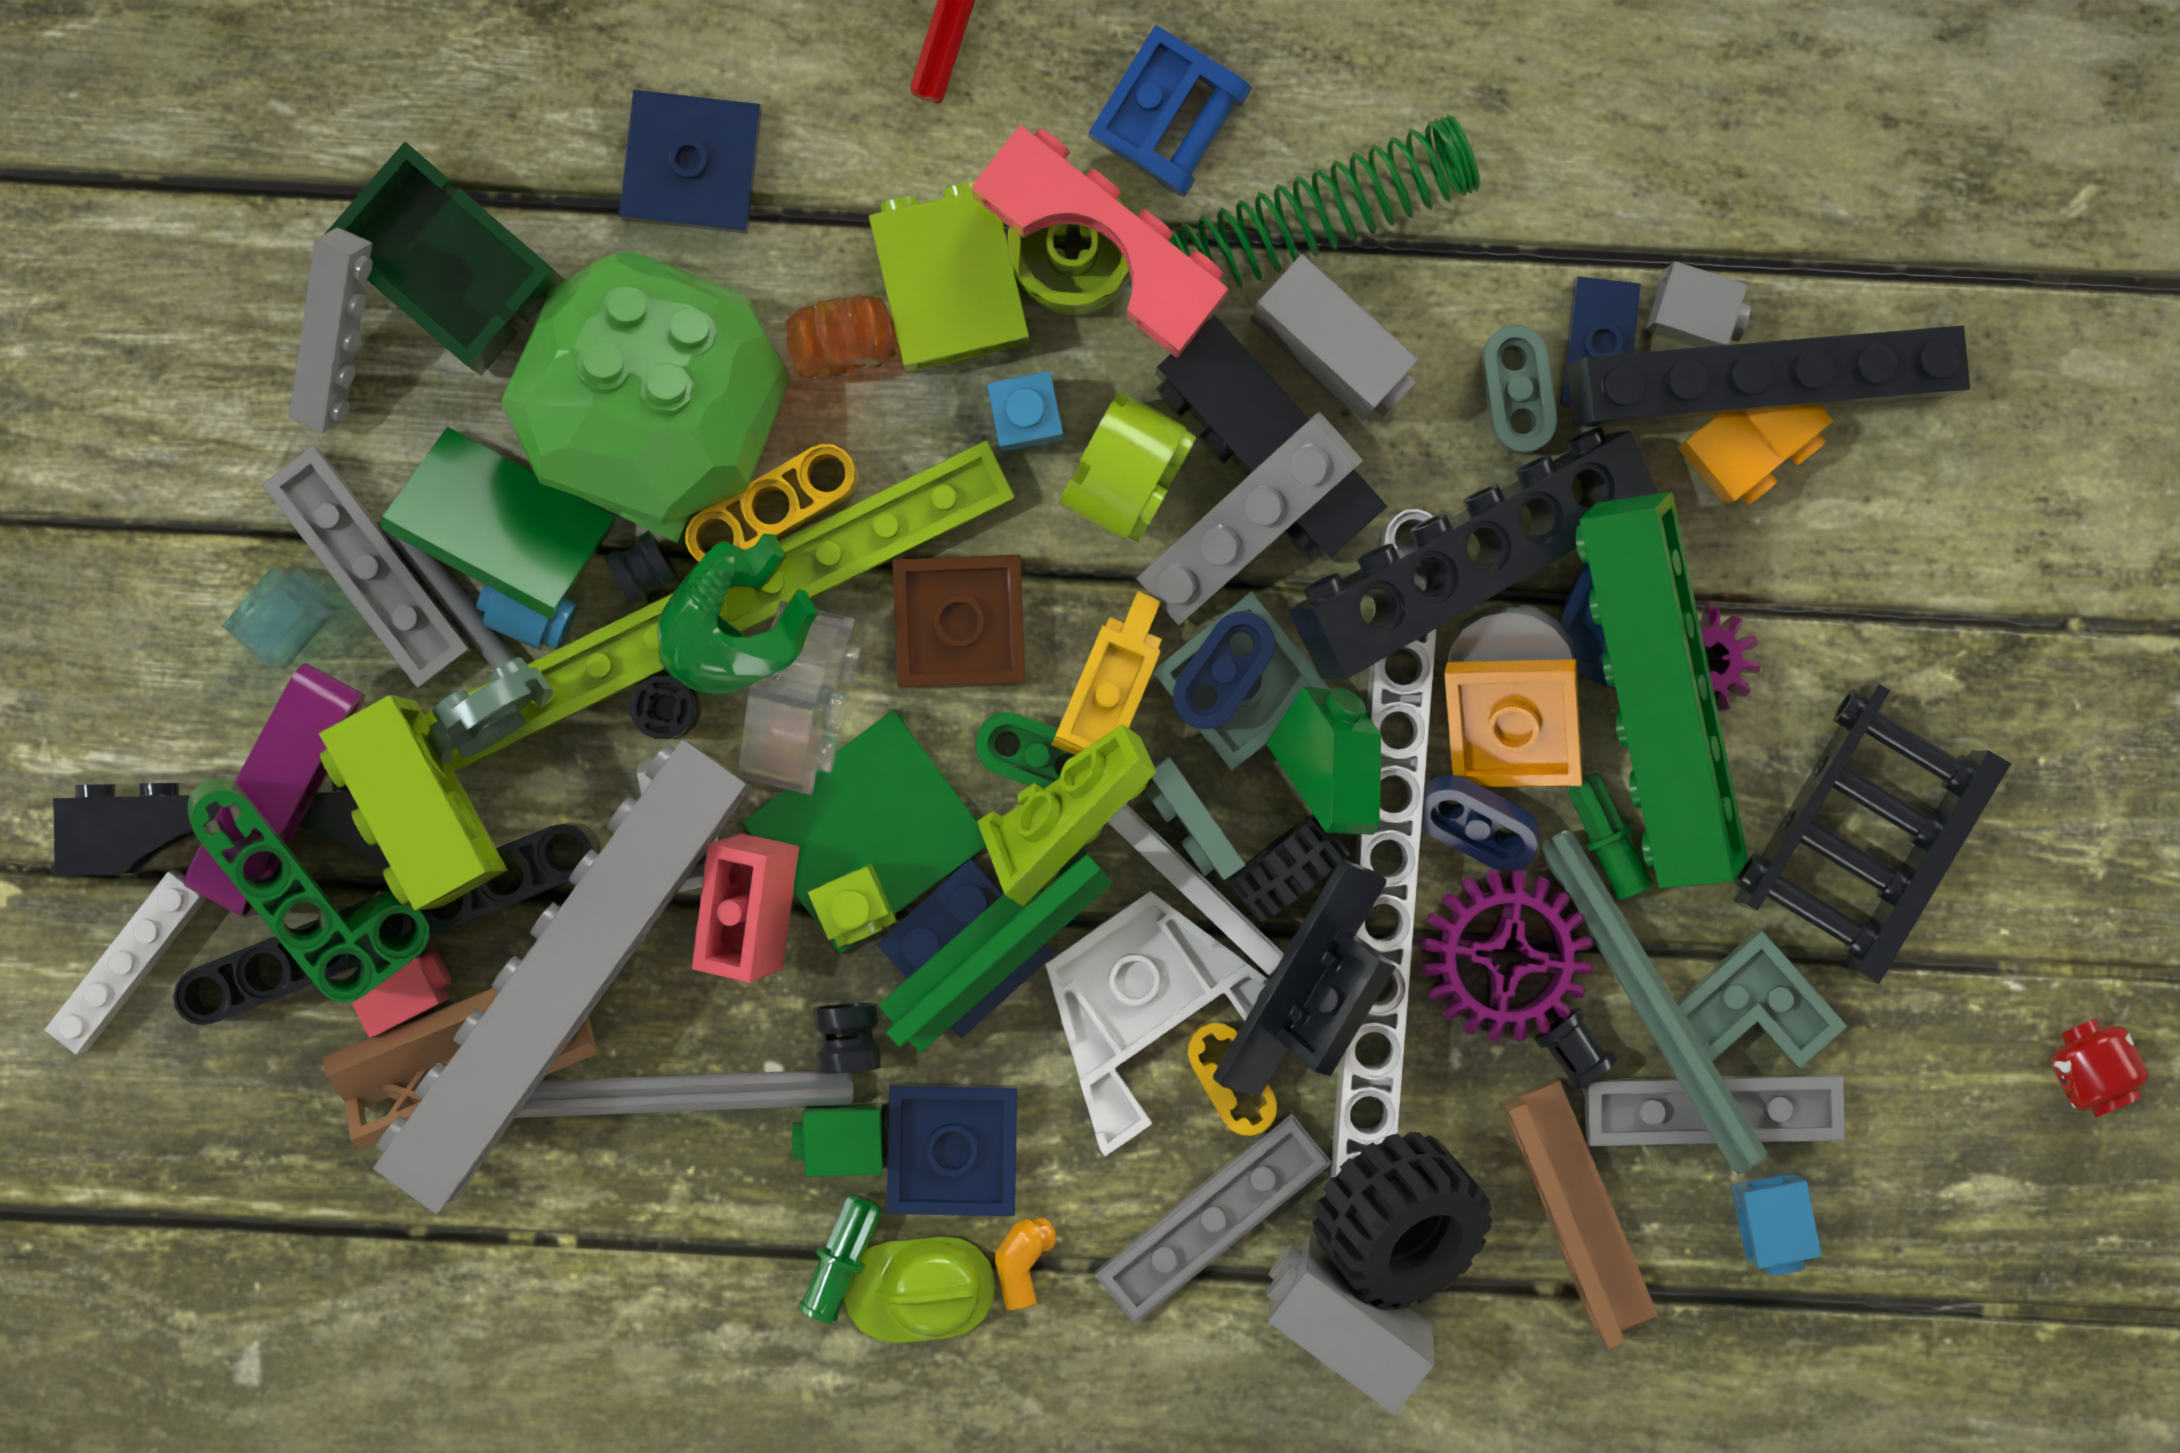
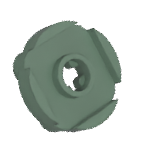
M518 657L497 668L488 678L491 683L469 696L466 690H460L439 702L432 709L437 722L430 728L427 740L442 763H451L452 750L456 748L463 759L502 740L526 723L519 711L532 700L541 710L551 699L553 690L539 669L536 667L528 668L522 657Z

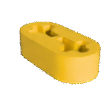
M1209 1021L1199 1025L1192 1032L1188 1040L1187 1054L1192 1068L1222 1120L1232 1131L1240 1135L1253 1136L1264 1132L1272 1124L1277 1111V1102L1269 1084L1266 1085L1261 1093L1265 1101L1261 1102L1258 1106L1261 1116L1257 1120L1250 1122L1245 1115H1239L1234 1118L1230 1110L1237 1106V1099L1231 1089L1222 1087L1213 1079V1074L1218 1067L1213 1060L1202 1063L1198 1057L1206 1049L1202 1039L1207 1035L1213 1033L1219 1041L1227 1038L1233 1041L1238 1032L1233 1026L1223 1021Z

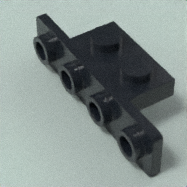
M1341 860L1337 864L1331 876L1324 883L1320 895L1301 927L1292 937L1288 949L1268 983L1259 993L1255 1005L1235 1039L1227 1047L1222 1061L1213 1074V1079L1219 1085L1249 1095L1259 1096L1287 1050L1291 1051L1314 1072L1331 1077L1396 968L1392 962L1356 935L1385 887L1386 878L1376 871L1347 860Z

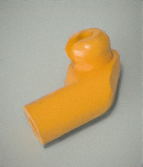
M1038 1217L1032 1221L1025 1218L1015 1223L997 1248L995 1263L1006 1310L1022 1309L1037 1303L1030 1268L1040 1257L1042 1251L1051 1250L1056 1242L1055 1229L1052 1223L1045 1218Z

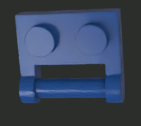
M1155 25L1088 132V138L1148 174L1169 191L1185 197L1195 182L1191 175L1235 104L1242 106L1252 87L1235 73L1158 25ZM1200 80L1214 91L1169 161L1156 153L1155 149L1196 83Z

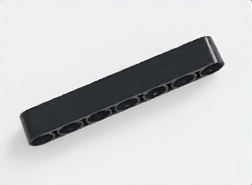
M570 822L547 827L497 847L496 849L502 859L504 857L511 858L521 867L523 873L521 886L514 893H508L500 889L493 878L462 895V908L454 917L443 914L438 908L421 910L429 925V938L569 883V878L574 869H565L556 862L553 856L555 841L564 833L573 835L582 845L583 858L591 849L600 854V842L596 834L584 824ZM374 897L339 910V912L346 919ZM400 913L403 928L397 939L409 932L412 926V917L410 915ZM317 920L296 927L294 929H306L312 926ZM274 936L186 972L175 985L173 1000L176 1010L183 1019L189 1023L202 1026L231 1018L314 985V983L279 939ZM265 953L272 954L278 958L282 965V980L276 987L268 986L262 982L258 975V962ZM344 953L335 964L327 963L325 974L331 978L354 969L359 965V958L355 955ZM205 977L212 978L218 982L222 989V1003L216 1011L209 1010L199 999V985Z

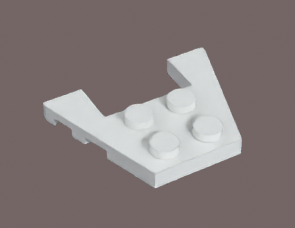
M1150 890L1045 963L1098 1146L1104 1156H1107L1152 1124L1151 1119L1115 1068L1222 993L1227 995L1245 1021L1255 1005L1259 993L1269 981L1267 977Z

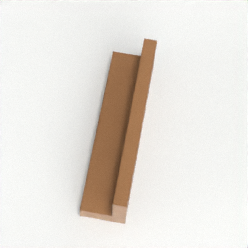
M492 988L323 1057L325 1077L345 1102L350 1139L358 1151L377 1144L398 1116H402L406 1120L409 1119L422 1101L420 1097L415 1095V1091L423 1078L436 1063L439 1062L445 1067L460 1048V1045L453 1041L462 1024L476 1009L485 1013L499 994L498 991ZM589 1016L576 1032V1039L568 1043L547 1074L598 1054ZM387 1098L397 1100L387 1116L367 1123L365 1107Z
M1555 1078L1498 1103L1595 1336L1610 1350L1626 1343L1622 1331L1655 1318L1658 1314L1562 1083L1559 1079Z

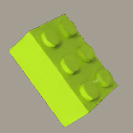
M389 695L319 733L327 748L320 753V758L332 781L339 788L347 785L359 808L353 810L351 814L364 840L370 846L378 843L390 866L383 870V874L396 899L402 905L410 902L414 911L440 908L508 870L451 764L442 763L429 744L427 735L431 727L417 701Z

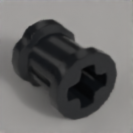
M1578 1007L1570 1010L1571 1015L1567 1019L1559 1017L1550 1024L1551 1030L1548 1033H1538L1534 1038L1539 1047L1548 1048L1569 1077L1566 1085L1571 1092L1578 1091L1595 1081L1618 1060L1612 1050L1604 1051L1583 1022L1585 1014Z

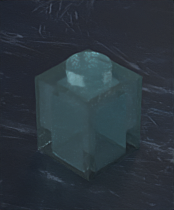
M271 567L222 627L271 668L287 669L333 615L335 610L321 599L327 590L304 570L296 567L292 573H289L287 570Z

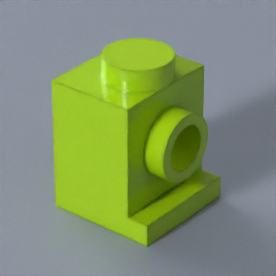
M872 863L808 892L828 940L834 938L838 948L864 939L883 930L884 927L897 922Z

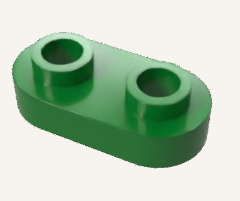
M1002 712L989 717L979 728L975 740L977 756L989 771L1027 786L1036 783L1043 789L1060 778L1055 770V761L1060 755L1069 752L1051 745L1058 728L1012 712ZM1006 731L1015 733L1020 740L1018 752L1010 757L1001 755L995 746L997 737Z

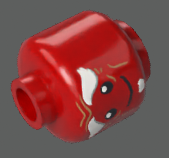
M2094 1018L2060 1034L2066 1046L2056 1050L2051 1056L2050 1062L2073 1108L2081 1111L2091 1109L2094 1117L2097 1118L2143 1098L2139 1088L2147 1082L2148 1070L2125 1028L2113 1025L2101 1029L2097 1019Z

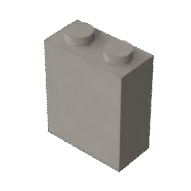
M1303 254L1296 259L1266 292L1255 307L1250 320L1362 421L1373 409L1384 417L1416 382L1407 372L1419 359Z
M1311 1234L1299 1249L1290 1244L1281 1253L1269 1272V1276L1274 1280L1266 1293L1270 1298L1268 1323L1393 1415H1396L1434 1366L1433 1324L1409 1306L1395 1310L1391 1305L1386 1309L1374 1307L1371 1302L1365 1303L1321 1250L1316 1242L1317 1239Z

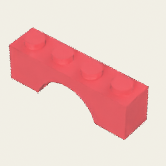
M1019 125L971 186L973 199L1023 238L1042 228L1057 224L1086 226L1107 237L1119 249L1130 271L1132 294L1126 319L1175 358H1178L1225 299L1229 288L1220 282L1225 275L1224 272L1202 253L1194 250L1188 257L1171 244L1168 240L1173 235V232L1150 212L1142 209L1138 216H1136L1119 203L1117 199L1122 194L1121 191L1105 176L1094 169H1090L1085 176L1065 159L1070 154L1069 150L1053 135L1042 128H1039L1033 135L1022 125Z

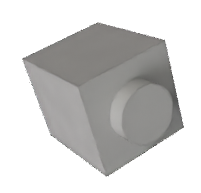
M1674 261L1662 272L1644 331L1693 347L1729 345L1730 340L1738 342L1744 333L1751 311V306L1743 303L1748 285Z

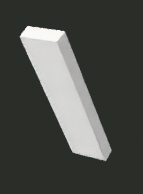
M1125 804L1108 821L1117 832L1268 975L1276 969L1284 953L1133 809Z

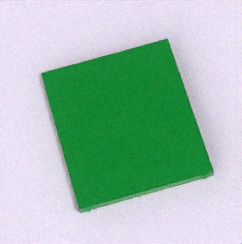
M894 709L742 822L748 835L799 846L793 892L824 933L823 926L808 894L812 889L872 863L893 913L896 914L986 846L977 820L904 724L903 716L896 713ZM830 939L831 947L837 950L840 955L857 943L846 944L838 948L835 939Z

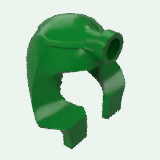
M763 533L755 546L746 550L724 541L717 543L685 577L664 607L657 627L660 663L673 678L688 688L712 696L736 692L769 675L787 669L801 653L809 628L819 614L805 590L797 589L776 620L775 626L764 633L745 637L740 630L718 615L721 612L720 607L724 604V597L728 594V588L738 585L761 589L777 572L786 555L775 534Z

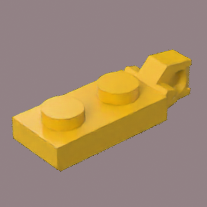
M1138 591L1124 623L1109 617L1106 626L1102 625L1051 744L1052 746L1076 755L1121 724L1129 728L1161 652L1158 648L1162 639L1148 633L1161 603L1160 600Z

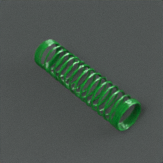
M1447 114L1445 118L1441 116L1440 120L1435 119L1434 122H1428L1425 129V137L1420 132L1410 129L1406 137V146L1400 139L1391 137L1387 145V154L1381 147L1372 145L1368 153V162L1362 155L1353 152L1349 161L1350 171L1343 163L1334 160L1331 166V179L1324 171L1315 168L1312 174V187L1305 179L1296 176L1293 182L1294 197L1285 186L1277 184L1274 190L1275 205L1266 194L1258 192L1255 198L1256 214L1247 202L1239 199L1236 206L1238 223L1228 210L1220 207L1217 214L1219 232L1209 218L1201 215L1198 222L1201 241L1193 229L1184 223L1181 224L1179 230L1180 239L1176 232L1170 229L1173 235L1168 241L1189 257L1186 231L1198 251L1213 261L1205 233V223L1221 248L1237 287L1242 289L1244 284L1229 246L1223 215L1228 219L1237 234L1256 279L1261 281L1262 273L1248 239L1242 207L1254 222L1266 246L1274 270L1280 273L1281 265L1267 232L1261 199L1266 203L1279 225L1291 258L1295 262L1299 255L1286 225L1280 200V191L1286 196L1295 211L1311 253L1318 258L1319 249L1305 218L1299 193V183L1305 188L1312 199L1331 247L1337 250L1338 241L1323 208L1318 186V175L1324 180L1337 203L1349 238L1356 242L1357 233L1341 197L1336 166L1343 172L1353 188L1365 224L1373 234L1376 232V225L1360 190L1355 159L1363 165L1370 176L1382 212L1388 224L1392 226L1395 224V217L1383 187L1378 180L1374 151L1382 157L1388 166L1402 207L1410 218L1414 216V209L1404 183L1396 169L1393 143L1401 149L1407 158L1421 200L1429 210L1433 208V201L1414 158L1412 135L1420 141L1426 150L1438 188L1447 202H1451L1452 193L1445 173L1433 151L1431 127L1443 167L1453 187L1459 194L1466 196L1467 192L1472 194L1473 190L1478 191L1481 184L1480 174L1472 148L1461 125L1454 116Z

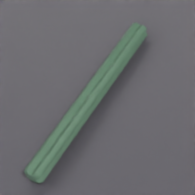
M1566 830L1546 840L1540 846L1541 855L1563 891L1570 896L1569 901L1575 911L1583 914L1585 918L1584 926L1732 1170L1739 1174L1757 1166L1767 1157V1151L1572 832Z

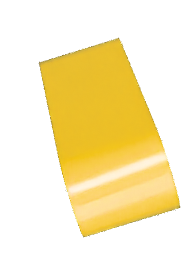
M820 444L809 448L752 481L746 492L709 506L694 516L686 529L685 542L689 552L697 561H700L705 556L706 552L701 544L702 535L709 525L716 522L729 524L734 534L733 545L743 550L755 546L763 533L775 534L778 541L845 503L853 496L858 486L859 477L854 461L843 449L833 444ZM825 459H836L842 462L845 468V479L842 485L831 492H821L815 489L811 481L815 465ZM772 490L784 492L790 502L787 516L776 524L761 522L756 512L760 497Z

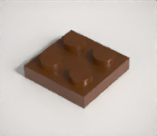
M1021 555L892 560L898 688L1026 683Z

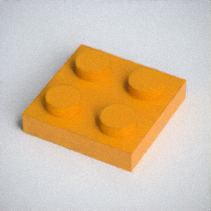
M1577 659L1447 662L1444 676L1453 775L1469 779L1482 787L1582 786L1584 771Z

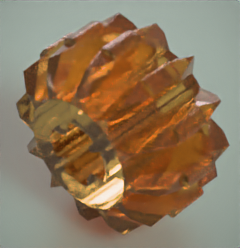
M858 294L844 298L839 296L828 301H818L815 305L801 307L785 321L788 334L785 339L789 357H792L795 369L799 372V375L808 379L820 378L825 380L831 377L840 376L843 378L850 374L863 373L864 370L880 367L896 354L894 344L896 334L893 320L890 318L883 300L873 295L865 297Z

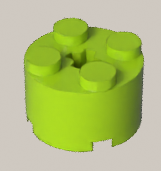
M1118 198L1117 201L1126 207L1121 199ZM1057 224L1042 228L1025 238L1009 227L1008 252L1016 282L1025 297L1047 311L1068 316L1095 312L1114 302L1130 280L1131 276L1128 265L1119 249L1107 237L1094 229L1077 224ZM1067 234H1078L1080 245L1090 247V250H1081L1076 260L1065 259L1064 250L1054 248V246L1065 244Z
M1119 390L1082 455L1076 472L1065 487L1058 504L1125 541L1129 537L1139 543L1168 491L1167 489L1190 451L1196 436L1185 431L1186 426Z

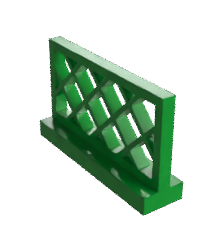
M1082 847L1059 870L1054 881L1049 886L1040 889L1024 906L1003 894L878 1004V1007L892 1021L886 1033L898 1047L908 1040L921 1054L1114 882Z

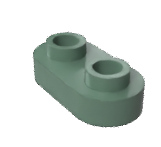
M1523 325L1503 327L1487 340L1481 354L1490 427L1495 440L1501 447L1512 453L1527 454L1547 444L1554 435L1557 426V413L1548 351L1542 337L1533 329ZM1516 349L1522 354L1523 366L1520 370L1511 371L1503 365L1502 353L1504 350ZM1523 411L1530 415L1533 424L1529 433L1521 434L1513 429L1511 417L1514 412Z

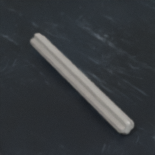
M818 1070L541 1081L515 1118L848 1105L852 1103L855 1096L853 1073L825 1074L818 1073Z

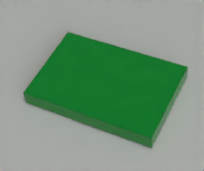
M446 427L383 514L380 529L552 620L613 529L616 516L576 495L541 484L536 474Z

